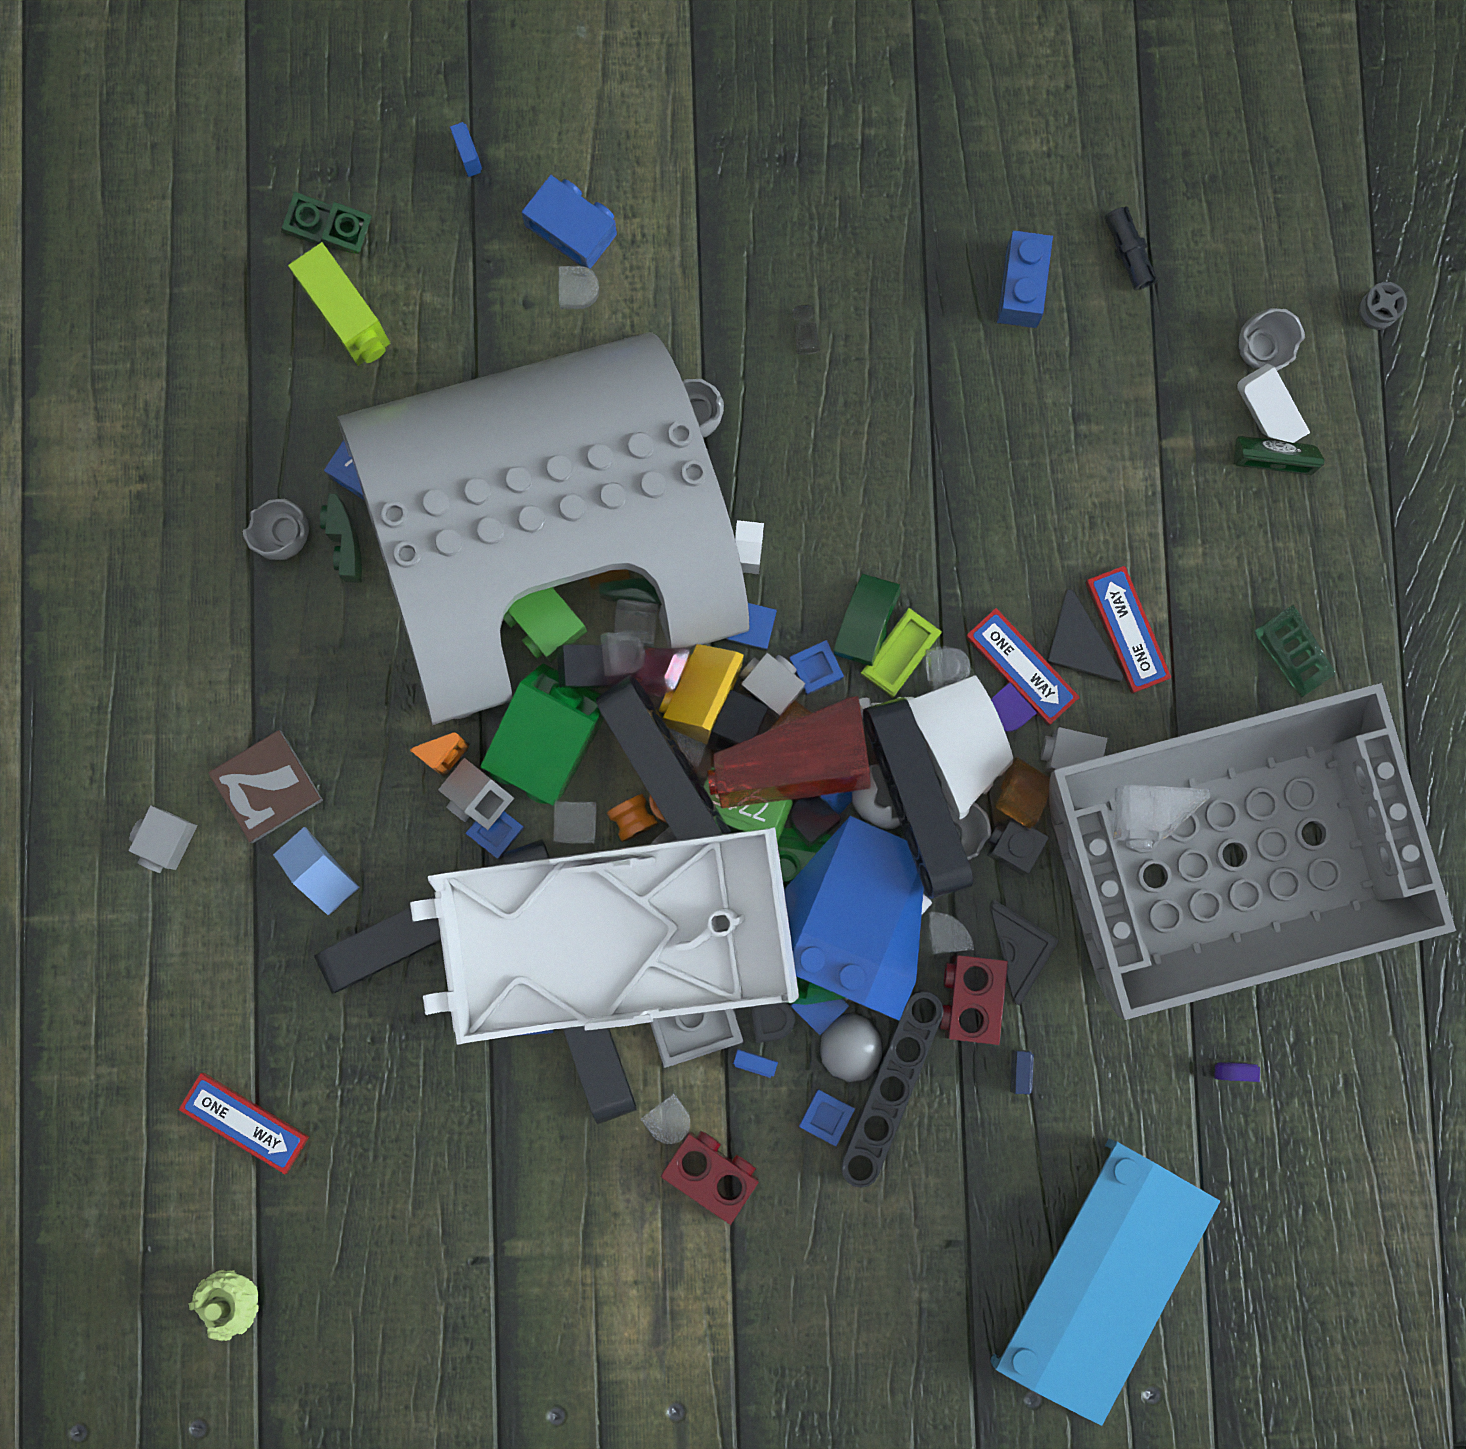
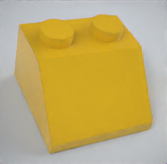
M700 644L696 645L692 655L685 652L676 671V675L681 677L676 691L668 689L659 708V711L664 713L663 721L666 726L707 745L711 731L730 690H733L740 675L744 655L736 651Z

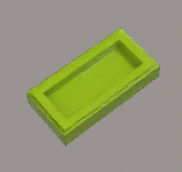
M909 608L883 642L873 666L866 665L860 675L894 698L942 631Z

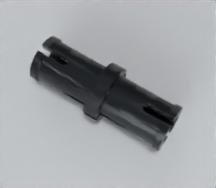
M1125 206L1124 208L1120 207L1104 216V220L1114 238L1117 247L1114 252L1117 259H1122L1134 291L1156 283L1158 278L1145 250L1147 248L1145 238H1140L1129 212L1130 210Z

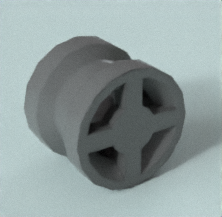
M1382 282L1376 284L1361 299L1358 305L1360 320L1371 329L1382 330L1388 328L1404 313L1407 307L1406 294L1395 283Z

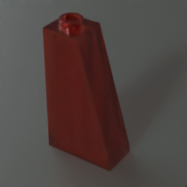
M849 697L713 754L715 769L707 770L710 795L718 794L721 809L870 789V769L859 697Z

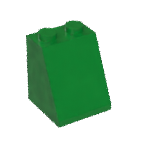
M542 663L519 683L480 767L490 772V776L494 780L502 784H513L526 791V795L533 801L541 804L548 803L553 806L565 793L604 721V717L596 703V698L601 693L591 688H559L558 671Z

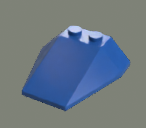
M849 816L784 889L796 976L897 1020H900L916 983L924 891L906 840Z

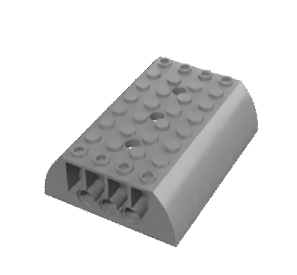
M1382 683L1055 769L1051 773L1049 782L1051 821L1094 974L1111 1008L1123 1020L1456 931ZM1308 822L1315 823L1322 831V839L1316 846H1311L1303 840L1302 829ZM1229 843L1238 845L1243 851V860L1237 867L1227 865L1223 859V849ZM1150 864L1159 866L1164 872V882L1158 888H1151L1144 882L1143 872Z

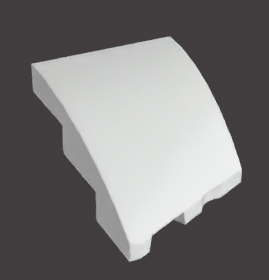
M976 675L908 701L934 771L942 781L941 790L944 798L959 819L964 818L969 813L970 806L982 793L986 794L993 786L995 778L1002 776L1013 764L1012 751L1003 725L990 697Z

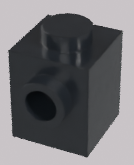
M730 690L711 731L706 747L744 763L762 725L768 706L760 703L751 694L737 693Z
M1011 817L1004 824L998 821L991 832V837L987 840V843L992 845L987 856L1023 876L1030 873L1049 837L1015 817Z

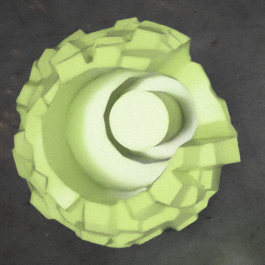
M220 1270L199 1283L194 1291L193 1301L188 1304L190 1310H195L200 1319L205 1322L208 1328V1338L227 1341L237 1333L242 1335L254 1322L259 1308L257 1305L258 1290L249 1278L235 1273L234 1270Z

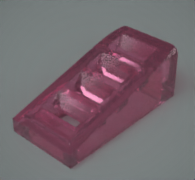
M647 648L634 677L642 685L646 693L661 697L674 690L675 686H677L690 651L684 648Z

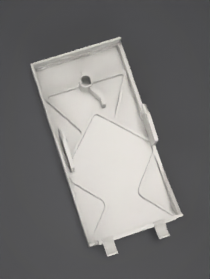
M775 827L428 876V881L436 891L435 898L410 902L413 921L438 918L448 991L423 996L425 1015L451 1011L457 1045L577 1026H585V1030L630 1026L653 1022V1018L782 1002L792 1003L799 998Z

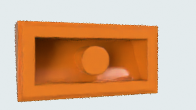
M454 732L415 746L410 751L436 772L446 776L469 749V744Z

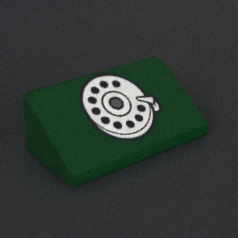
M1238 436L1235 444L1233 464L1241 467L1312 475L1324 465V457L1318 447L1310 444Z

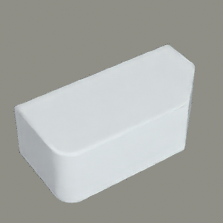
M1267 363L1238 382V391L1261 433L1270 438L1292 443L1310 433L1274 366Z
M737 520L735 541L743 573L759 574L764 523Z

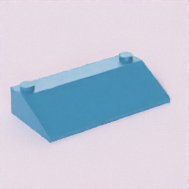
M1110 1138L1105 1146L1111 1149L1110 1154L1001 1357L993 1354L990 1359L993 1367L1000 1373L1101 1426L1220 1203V1200Z

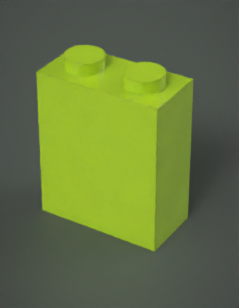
M323 242L288 265L306 295L357 366L363 362L371 363L385 353V347L391 343L380 322Z

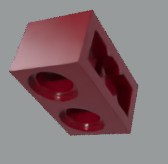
M955 955L953 956V963H946L943 986L944 988H950L949 1004H942L943 1015L939 1024V1029L946 1030V1039L999 1045L1008 961ZM972 966L980 968L985 977L983 986L976 991L968 989L963 979L966 970ZM968 1008L975 1009L980 1015V1025L973 1032L964 1031L959 1023L961 1013Z
M701 1130L697 1136L689 1131L660 1177L731 1225L759 1183V1179L753 1175L756 1167L735 1154L732 1160L718 1151L722 1144ZM699 1151L704 1154L707 1159V1166L702 1172L690 1173L684 1168L683 1157L688 1152ZM734 1175L741 1181L742 1188L736 1196L726 1197L719 1192L717 1184L723 1176Z

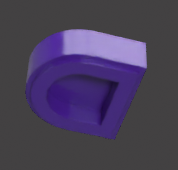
M1011 683L1007 684L991 699L1005 733L1018 730L1037 714Z
M1217 1062L1215 1064L1214 1079L1260 1082V1067L1252 1063Z

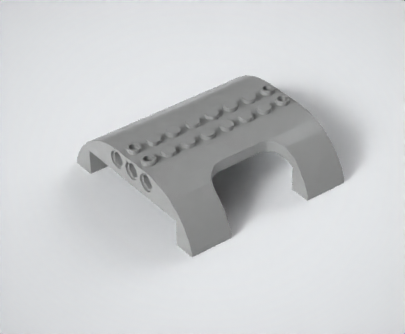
M653 332L635 335L337 416L348 455L352 458L417 666L420 686L432 725L511 702L513 696L501 647L500 628L504 614L516 600L533 592L610 570L628 569L642 574L655 587L662 603L658 617L671 654L694 648L697 644L704 645L749 631V612L745 582L726 505L680 374L665 345Z

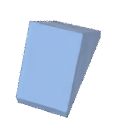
M303 827L273 854L291 882L327 915L333 913L360 888L306 827Z

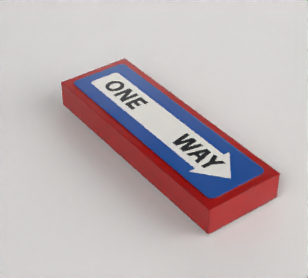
M1122 566L1088 579L1085 582L1131 694L1171 679L1172 677L1126 567Z
M997 608L965 636L1008 684L1011 683L1048 726L1080 698Z
M200 1073L178 1109L283 1174L289 1172L309 1139L308 1135L205 1073Z

